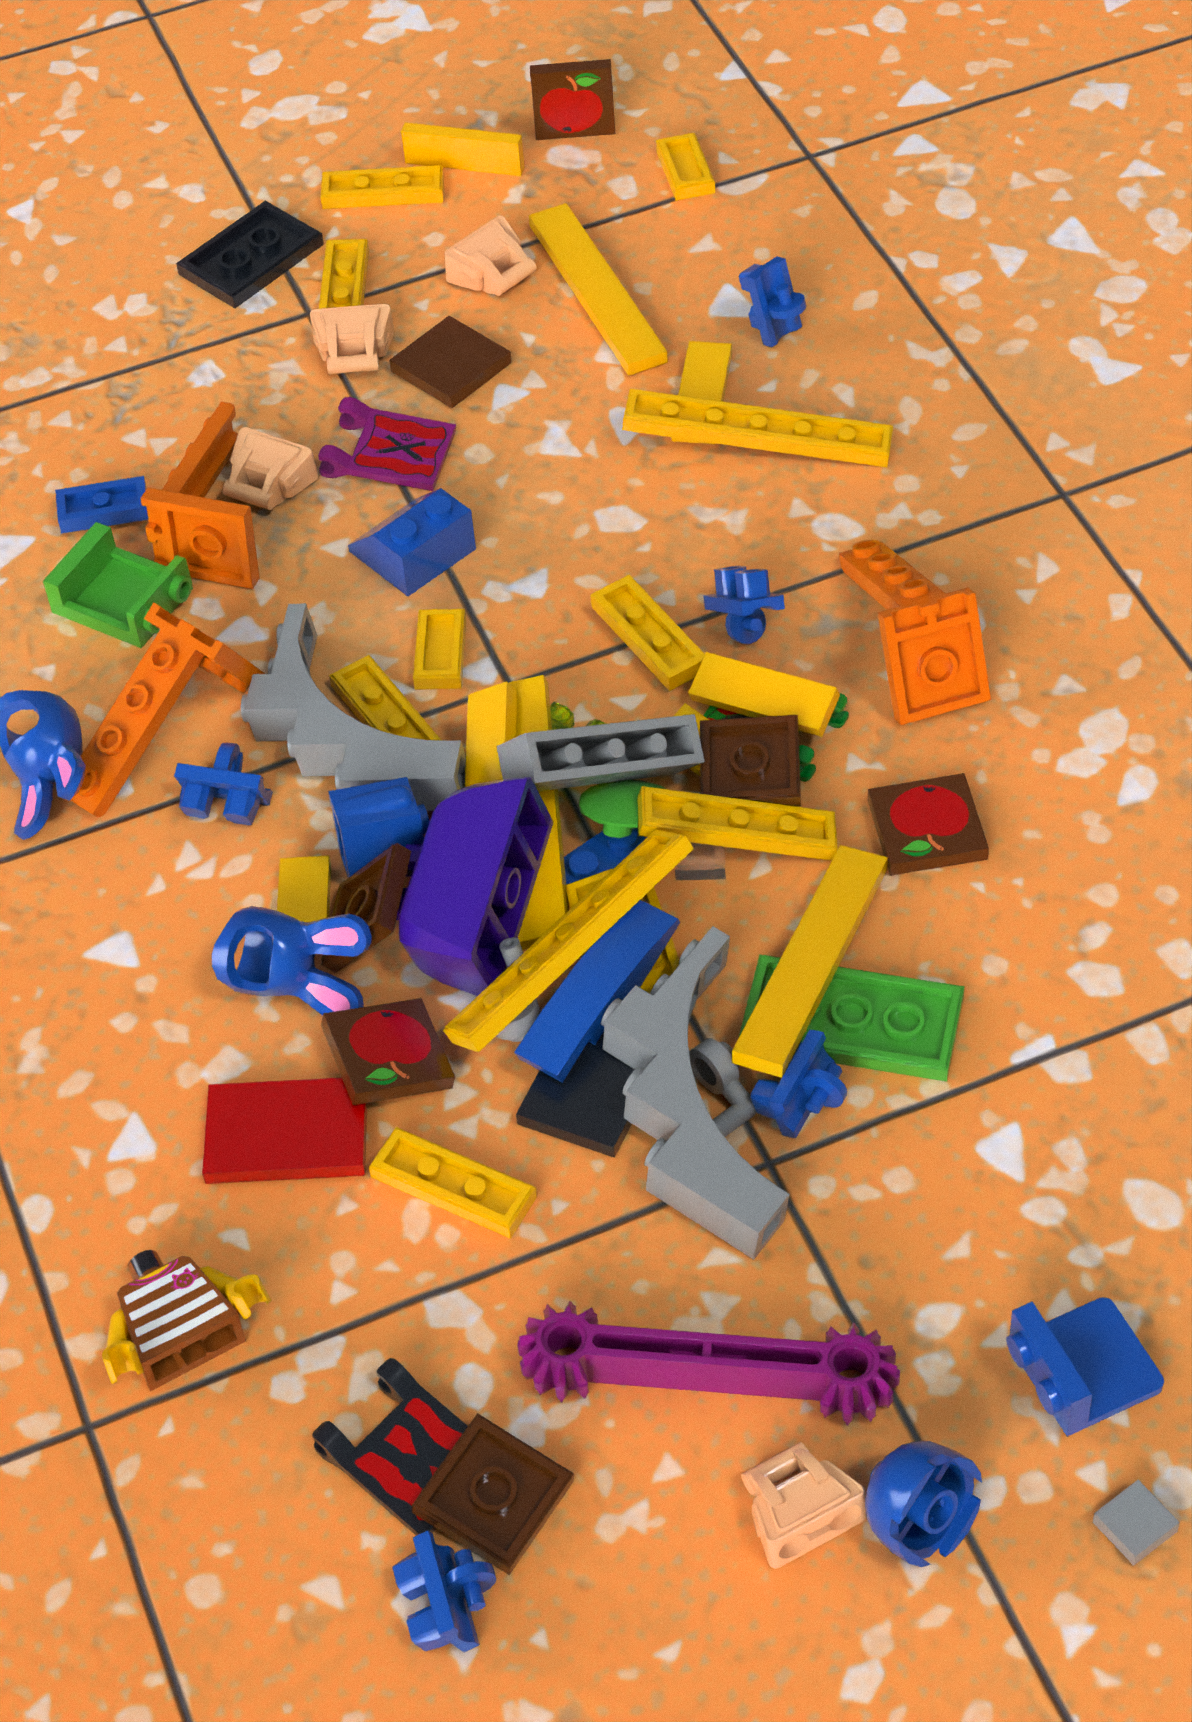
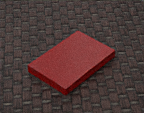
M342 1077L208 1084L202 1169L205 1184L365 1176L367 1103L352 1104Z

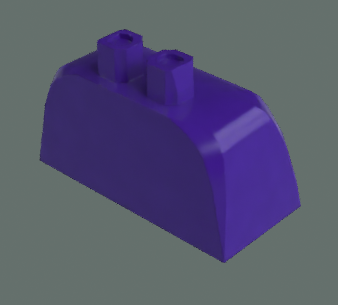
M531 777L476 783L456 790L442 800L434 809L423 843L406 844L405 848L411 851L406 877H411L408 888H403L396 918L399 921V940L414 964L424 974L443 984L478 996L507 969L499 945L505 939L518 938L554 823Z

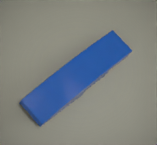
M639 900L587 950L573 967L514 1053L519 1060L563 1083L586 1044L589 1042L596 1045L604 1032V1026L601 1025V1021L609 1005L617 998L623 1000L635 985L641 987L679 926V919Z

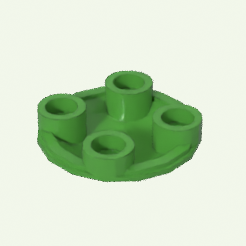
M623 780L597 784L581 794L579 800L580 812L591 820L603 824V833L613 838L627 837L632 834L634 828H638L637 797L641 786L666 788L642 780Z

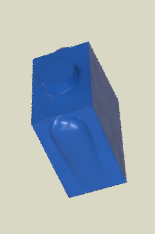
M407 777L328 791L339 852L348 878L396 843L404 847L406 844L423 843L424 834H426L430 821L424 804L417 805Z

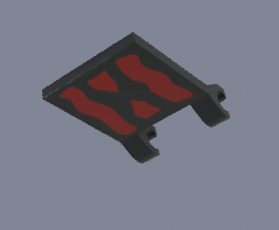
M389 1358L377 1369L378 1385L388 1397L400 1404L356 1448L330 1421L323 1422L313 1432L314 1448L324 1460L340 1468L416 1536L428 1530L433 1533L437 1528L413 1514L412 1504L468 1426L420 1386L402 1364L394 1358Z

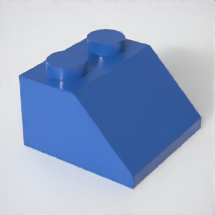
M440 488L416 498L348 545L349 552L406 596H410L476 550L472 512Z

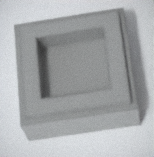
M1139 1480L1135 1481L1096 1511L1093 1517V1523L1133 1566L1177 1533L1180 1523Z

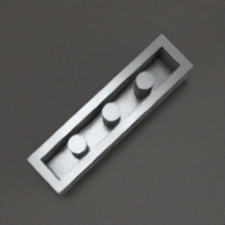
M695 714L530 732L496 746L503 779L531 777L538 791L674 775L705 762Z

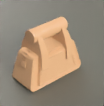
M501 215L496 216L445 251L447 282L475 291L482 290L497 296L512 288L537 269L533 259L527 257L521 247V240L505 217Z
M389 304L314 309L310 312L313 340L321 358L327 361L328 374L379 370V357H384L387 354L394 336L393 318Z
M248 427L241 428L230 459V478L224 483L223 494L267 510H272L286 498L294 497L319 478L312 449Z
M802 1442L741 1474L743 1483L751 1495L755 1494L752 1515L756 1534L761 1539L768 1564L774 1569L784 1566L866 1519L864 1487L828 1460L819 1462L809 1453ZM796 1471L798 1472L797 1475L774 1486V1483H776L777 1481L787 1477L788 1475Z

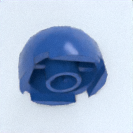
M915 1441L899 1446L885 1456L874 1467L870 1475L865 1498V1510L872 1531L886 1548L909 1564L919 1567L931 1565L924 1559L930 1557L938 1548L940 1554L946 1557L957 1548L968 1534L979 1512L981 1499L973 1495L974 1478L982 1483L981 1472L972 1460L961 1453L931 1441Z

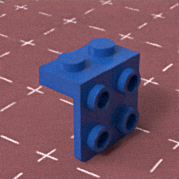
M1098 1298L1048 1322H1045L1033 1302L1012 1310L1010 1334L1006 1337L1008 1350L1018 1367L1024 1368L1036 1387L1038 1398L1048 1414L1055 1417L1067 1437L1161 1393L1164 1385L1162 1374L1114 1302L1109 1298Z

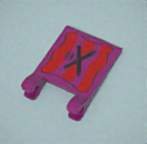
M345 397L341 400L338 406L339 412L342 413L339 419L341 428L346 430L363 428V431L352 456L333 445H325L321 448L318 454V459L322 461L319 467L321 476L337 478L351 475L429 491L434 490L454 438L456 424L373 409L352 397Z

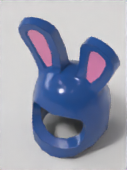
M18 690L6 693L0 697V747L5 760L20 780L22 786L21 805L14 827V833L22 840L31 838L45 825L53 800V783H56L57 796L70 801L79 792L85 778L86 765L81 758L83 744L77 713L61 696L47 691ZM33 709L39 715L38 724L24 735L16 734L7 728L6 724L10 716L19 710Z
M249 906L235 912L214 944L212 967L219 981L239 993L256 996H296L321 1015L323 1013L361 1008L364 1004L360 991L354 985L317 969L314 958L315 954L359 956L369 949L372 935L366 922L353 914H343L312 922H302L276 910ZM245 936L243 953L236 970L234 954L238 943Z

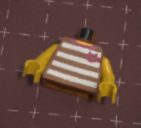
M145 1250L135 1255L128 1263V1271L134 1281L122 1286L117 1292L121 1308L111 1316L106 1349L102 1352V1359L110 1382L112 1384L117 1383L119 1375L134 1370L137 1375L143 1373L147 1386L152 1391L246 1342L236 1309H238L243 1319H247L252 1315L249 1308L259 1302H266L268 1304L272 1301L258 1275L250 1274L237 1279L210 1266L199 1268L188 1256H181L164 1265L154 1250Z

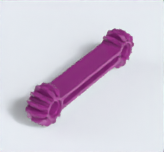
M570 1300L564 1312L556 1313L547 1304L543 1311L544 1320L528 1317V1322L525 1325L527 1335L520 1336L517 1344L519 1356L522 1357L520 1361L522 1375L526 1379H533L534 1388L538 1391L539 1395L555 1388L556 1397L561 1403L566 1398L568 1390L575 1389L585 1399L589 1393L588 1382L820 1401V1412L823 1413L824 1418L838 1410L842 1412L843 1421L848 1426L854 1418V1413L860 1412L871 1422L876 1416V1406L889 1408L893 1402V1389H896V1386L900 1383V1370L894 1365L896 1363V1353L893 1345L881 1346V1336L878 1334L877 1329L865 1337L860 1336L859 1328L855 1323L849 1327L848 1334L841 1335L830 1326L826 1332V1342L599 1325L597 1314L592 1307L577 1315L576 1306ZM566 1347L577 1349V1351L570 1355H558L555 1353L559 1349ZM844 1370H856L862 1373V1375L856 1378H847L839 1373Z

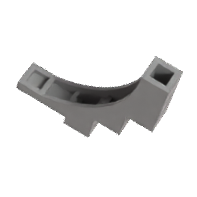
M288 604L284 623H280L277 627L278 647L275 658L269 660L268 674H253L248 694H244L241 699L243 721L249 722L256 742L287 741L288 753L291 757L296 758L302 777L335 776L336 790L407 777L417 805L424 804L426 811H434L437 805L456 790L465 788L466 755L461 740H423L383 732L345 714L325 697L317 688L310 675V665L318 635L307 604Z
M712 926L700 941L694 939L687 945L680 957L679 966L670 976L663 974L653 986L650 994L635 985L623 1000L617 998L609 1005L601 1021V1025L604 1026L603 1050L635 1069L627 1079L622 1092L626 1096L624 1119L657 1139L644 1163L648 1167L646 1191L754 1260L784 1222L790 1194L757 1172L736 1152L711 1118L697 1089L688 1047L689 1021L697 999L726 966L730 941L729 935Z

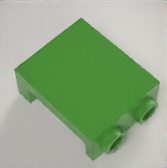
M98 522L94 523L43 580L52 613L139 648H142L153 634L160 631L144 619L152 604L156 603L169 613H172L180 603L187 600L193 589L186 558L176 555L167 566L120 549L115 545L111 527Z

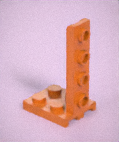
M221 401L212 416L205 420L198 437L193 443L188 445L185 456L177 468L172 469L169 473L168 480L162 490L148 487L142 495L141 504L147 507L149 523L145 527L147 541L153 544L154 562L167 566L176 555L186 558L191 578L253 589L260 576L251 507L204 498L231 458L238 433L233 431L232 420L236 416L235 406L232 403Z
M860 541L852 546V550L839 553L843 572L886 609L877 612L894 719L900 725L991 700L976 593L967 587L949 593L943 592L882 541Z
M156 603L152 604L144 619L160 631L81 755L86 765L85 778L79 792L70 801L96 817H102L108 811L197 667L208 673H213L223 682L243 694L250 687L253 674H265L224 643L206 635L195 626L172 615Z

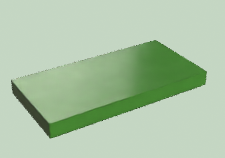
M759 955L739 1036L772 976L780 957ZM838 967L801 1042H803L810 1029L824 1032L826 1037L823 1043L824 1049L836 1064L947 1082L965 986Z

